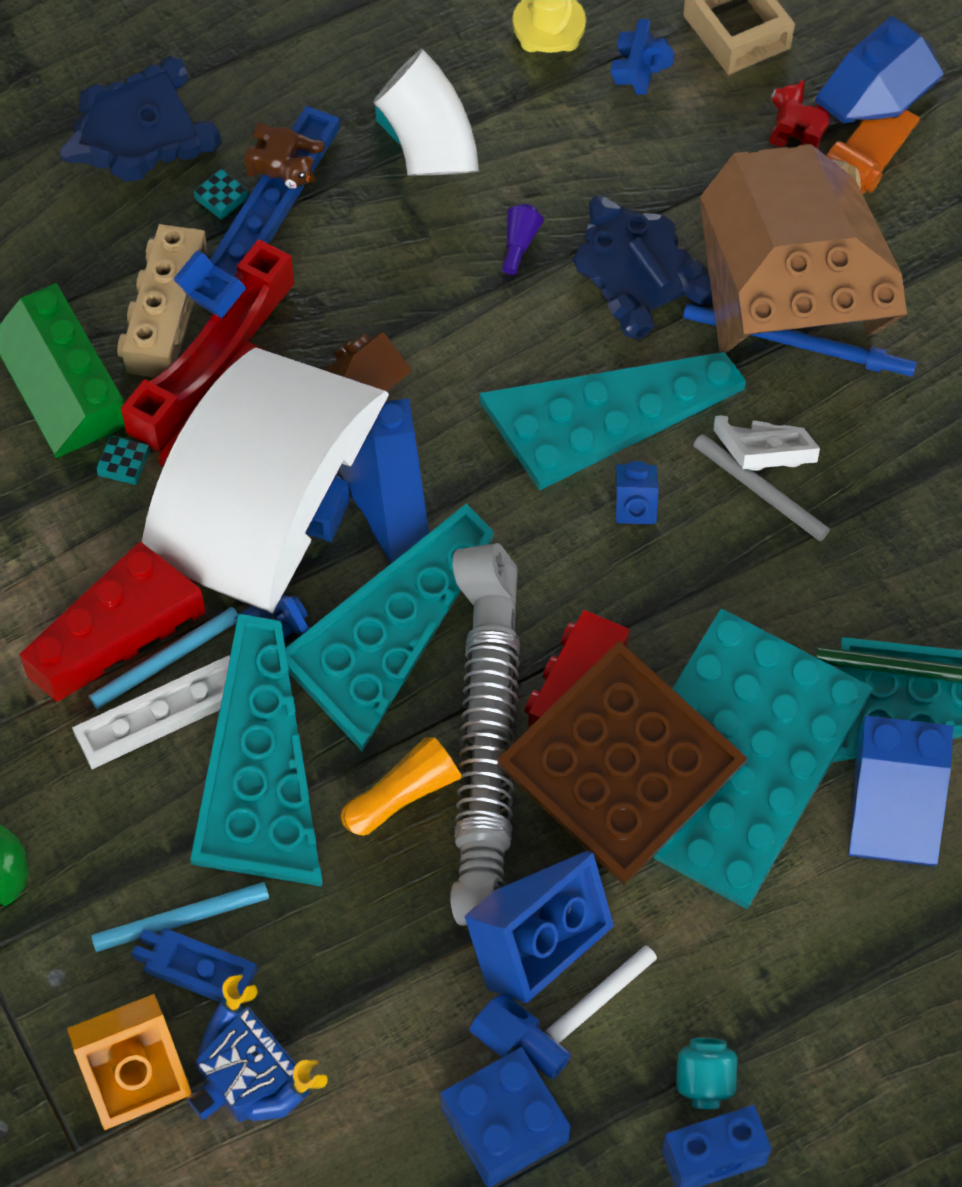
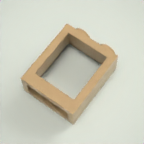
M685 0L683 16L728 75L791 48L795 23L777 0H748L765 23L732 37L711 10L731 0Z

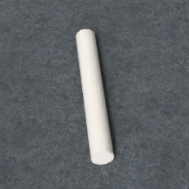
M647 945L642 947L551 1025L545 1033L559 1044L657 959L654 951Z

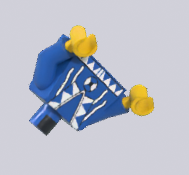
M242 974L231 976L224 982L222 992L225 998L220 1001L212 1015L198 1049L199 1058L196 1064L206 1084L189 1096L187 1101L203 1121L223 1105L238 1122L247 1119L262 1121L284 1118L308 1096L309 1089H321L325 1087L328 1081L326 1075H316L311 1080L310 1071L318 1064V1060H302L296 1064L248 1006L242 1010L240 1004L253 1000L257 995L255 985L247 986L242 996L238 993L237 986L243 978Z

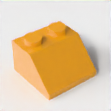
M155 994L67 1028L75 1055L104 1130L192 1095Z

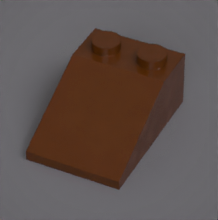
M384 332L372 337L364 333L355 340L347 341L333 352L337 359L325 368V371L386 392L412 372Z

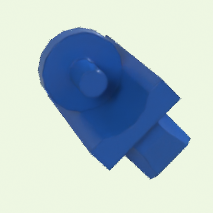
M638 19L636 31L620 32L618 50L621 57H629V59L613 60L611 66V75L615 84H632L636 95L647 94L652 72L659 73L661 69L669 68L672 66L675 58V51L667 44L666 39H656L650 34L649 28L651 23L649 19Z

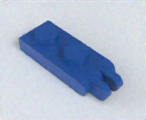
M163 929L160 935L143 930L139 941L152 947L153 950L150 951L135 946L131 953V957L135 960L145 963L143 970L147 974L217 1002L225 998L222 992L223 984L229 977L243 975L242 980L237 986L238 993L242 996L245 988L251 985L258 970L257 964L169 929Z

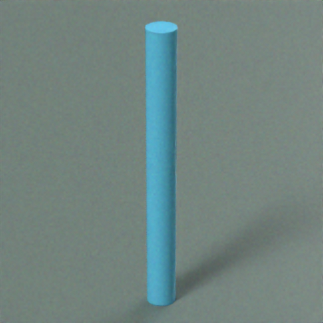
M231 606L88 695L90 701L97 710L236 624L237 621L234 617L238 613Z
M261 882L91 935L95 951L99 952L138 940L143 930L157 934L162 932L163 929L170 930L267 900L269 895L265 882Z

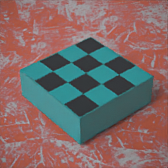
M222 169L194 191L195 200L221 220L249 198L248 189Z
M110 435L96 468L98 476L137 486L150 454L149 445Z

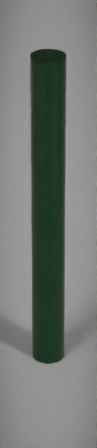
M816 647L815 657L831 666L962 683V665Z

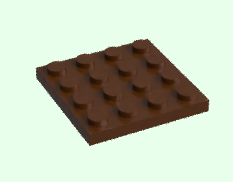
M618 641L497 759V764L588 852H592L595 859L625 886L746 764L748 758L622 642Z

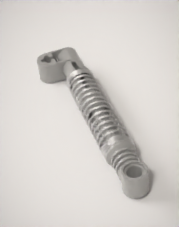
M499 543L457 549L453 555V572L456 583L474 606L473 629L467 635L465 656L469 661L466 662L464 668L468 673L463 678L467 684L463 693L468 698L462 702L466 711L463 712L461 717L466 723L461 727V731L465 736L461 738L460 743L465 748L460 751L459 755L465 761H462L458 766L463 772L461 774L462 778L458 780L463 787L457 791L462 800L456 805L462 812L455 818L458 823L455 826L454 835L455 844L460 849L461 854L459 863L460 877L459 881L454 882L451 889L452 913L457 924L461 926L467 925L464 916L492 892L506 886L502 879L504 876L503 857L505 851L509 849L512 839V825L509 820L513 816L510 809L514 802L511 796L514 790L513 780L511 778L508 780L502 776L505 772L498 766L497 759L505 752L503 749L511 746L516 740L514 730L517 723L514 718L518 713L515 707L518 702L516 693L519 688L516 681L519 677L517 668L520 664L518 657L521 646L520 638L515 632L518 569ZM465 739H467L471 744H473V746L465 744ZM472 750L471 759L464 756L465 751ZM472 763L471 771L465 770L463 765ZM471 776V784L463 782V777ZM508 784L510 789L508 792H506L504 789H501V787H504ZM470 788V797L462 795V790ZM506 797H508L509 803L508 805H506L500 800H503ZM470 801L469 810L461 807L462 803ZM507 810L509 815L506 819L500 813ZM468 814H469V817H468V818H464L463 820H460V817H461V816H464V815H468Z

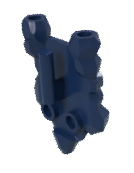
M169 55L163 58L158 65H148L123 82H113L109 86L92 84L80 92L78 110L83 114L74 123V134L61 147L60 158L67 163H89L91 166L103 169L110 167V173L122 180L135 181L142 180L159 160H163L166 163L175 160L178 156L181 160L197 158L201 152H214L221 145L219 131L212 121L192 123L176 92V89L180 88L188 80V74L182 59Z
M594 196L589 203L591 222L586 229V243L580 245L572 260L577 271L583 277L591 278L595 286L602 291L612 316L620 321V327L625 336L636 340L645 337L655 326L651 311L685 294L693 303L701 307L713 303L708 268L698 259L691 260V256L685 249H678V237L675 235V224L663 214L644 213L641 215L621 207L603 196Z

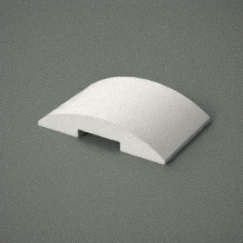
M255 347L230 366L212 385L181 430L157 482L146 518L142 543L190 581L273 614L312 540L305 534V531L341 464L351 467L389 394L384 390Z

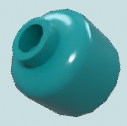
M716 1038L690 1039L689 1046L683 1047L678 1052L677 1091L682 1096L692 1099V1106L695 1108H719L720 1101L729 1099L736 1093L737 1054L727 1048L725 1040Z

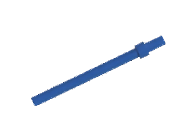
M689 303L686 304L683 314L684 319L716 327L713 309ZM791 329L750 334L754 337L866 365L865 369L879 373L883 369L913 377L917 361L886 354V349L871 346V349H866Z

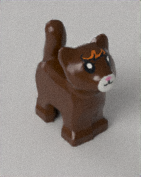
M264 123L256 124L253 132V138H258L256 148L248 146L244 156L247 176L254 177L256 174H263L271 178H282L286 186L291 189L316 181L311 169L314 159L309 156H297L300 149L313 154L323 152L325 149L323 141L312 140L309 137L297 134L291 128H274Z

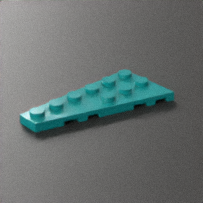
M721 352L479 393V403L540 491L745 390L746 380L727 354Z
M467 503L285 648L289 674L361 751L364 750L461 592L453 572V555L455 550L487 545L493 540L494 531Z
M238 614L190 865L322 887V875L317 855L315 831L312 823L308 787L296 723L282 624L278 620Z
M842 637L839 649L962 665V650ZM838 666L839 670L872 686L873 691L832 763L856 757L857 731L865 715L954 726L953 739L962 737V683Z

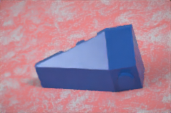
M409 398L385 401L351 467L341 464L337 472L341 479L348 481V488L352 493V499L356 506L361 509L370 525L372 534L391 564L429 534Z

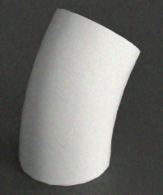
M420 49L394 74L373 102L384 113L399 138L406 161L407 176L479 172L476 145L464 107L452 84L439 66L423 49Z

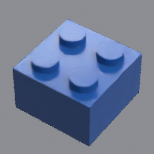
M522 1047L440 1093L441 1110L487 1187L496 1185L569 1141L570 1125Z

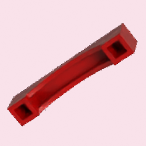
M260 239L257 240L236 266L237 272L234 277L239 279L246 289L222 319L213 314L184 353L153 380L148 381L144 379L121 407L127 435L143 444L149 445V447L158 452L164 448L242 344L252 338L294 285L291 255Z

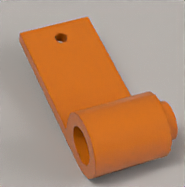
M905 110L896 118L864 119L846 144L841 141L836 142L826 156L829 159L842 160L849 165L855 166L860 174V190L862 194H865L866 191L872 193L881 180L882 170L918 124L920 117Z

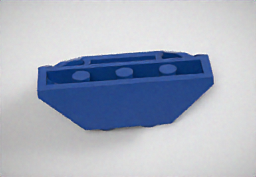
M892 15L847 54L816 96L815 102L842 123L855 122L856 119L874 120L897 117L935 85L944 73L931 43Z

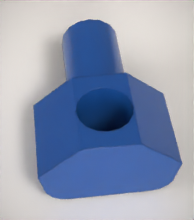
M505 993L493 998L474 1019L469 1029L470 1033L501 1057L522 1047L533 1066L551 1080L560 1074L571 1058L569 1051L539 1029L540 1020Z

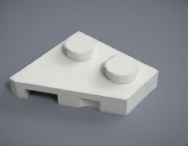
M715 416L714 432L742 469L756 471L764 467H797L805 463L818 462L820 448L804 428L787 425L777 426L753 420L752 428L748 429L730 426L727 416Z

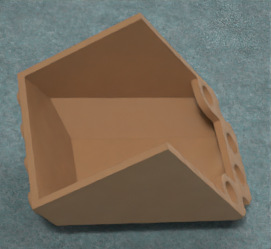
M812 144L800 145L796 148L782 147L759 150L752 153L748 151L734 153L699 197L719 353H727L750 334L864 321L866 336L874 335L907 315L902 273L855 178Z

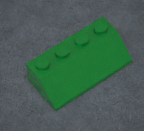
M55 283L20 298L0 324V358L55 458L125 428L121 407L124 405L123 398L58 284Z

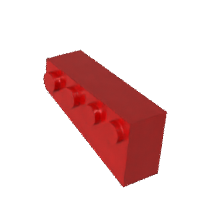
M141 541L138 542L19 654L27 678L52 699L59 702L104 675L106 668L121 659L126 662L139 654L138 649L158 637L160 640L174 633L175 627L191 618L194 621L204 615L206 611L201 588Z

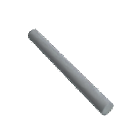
M701 434L696 439L693 446L818 541H822L830 531L829 527L754 471L742 469L730 453L706 435Z

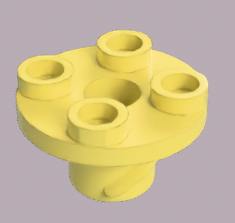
M522 0L516 6L513 13L514 33L520 40L521 47L528 52L552 53L573 51L578 47L579 40L585 32V12L576 0Z

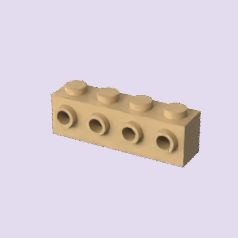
M159 224L155 239H149L146 248L147 266L145 270L139 271L137 277L138 296L136 302L131 301L128 307V330L126 334L122 333L118 341L117 352L119 357H123L126 374L155 378L179 358L194 302L174 282V277L196 251H200L208 256L204 230Z

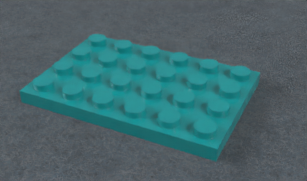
M721 608L672 689L748 759L746 764L653 858L748 910L871 696L873 687Z

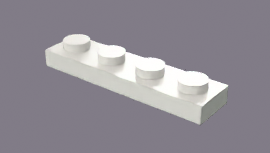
M228 655L72 727L91 769L219 711L230 656Z

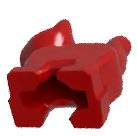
M801 80L798 84H788L785 87L776 88L773 91L771 100L778 109L776 127L771 132L769 143L783 147L791 136L801 141L800 145L812 144L818 149L821 142L820 139L826 132L829 124V112L819 104H817L816 108L802 105L804 80Z

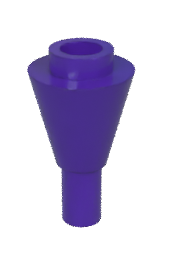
M521 203L507 210L508 250L502 267V271L507 274H517L522 254L525 253L544 223L543 216L532 205Z

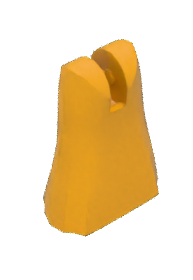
M426 737L379 782L349 801L343 807L340 815L342 825L352 833L368 835L399 809L461 779L462 775L439 741L434 737Z

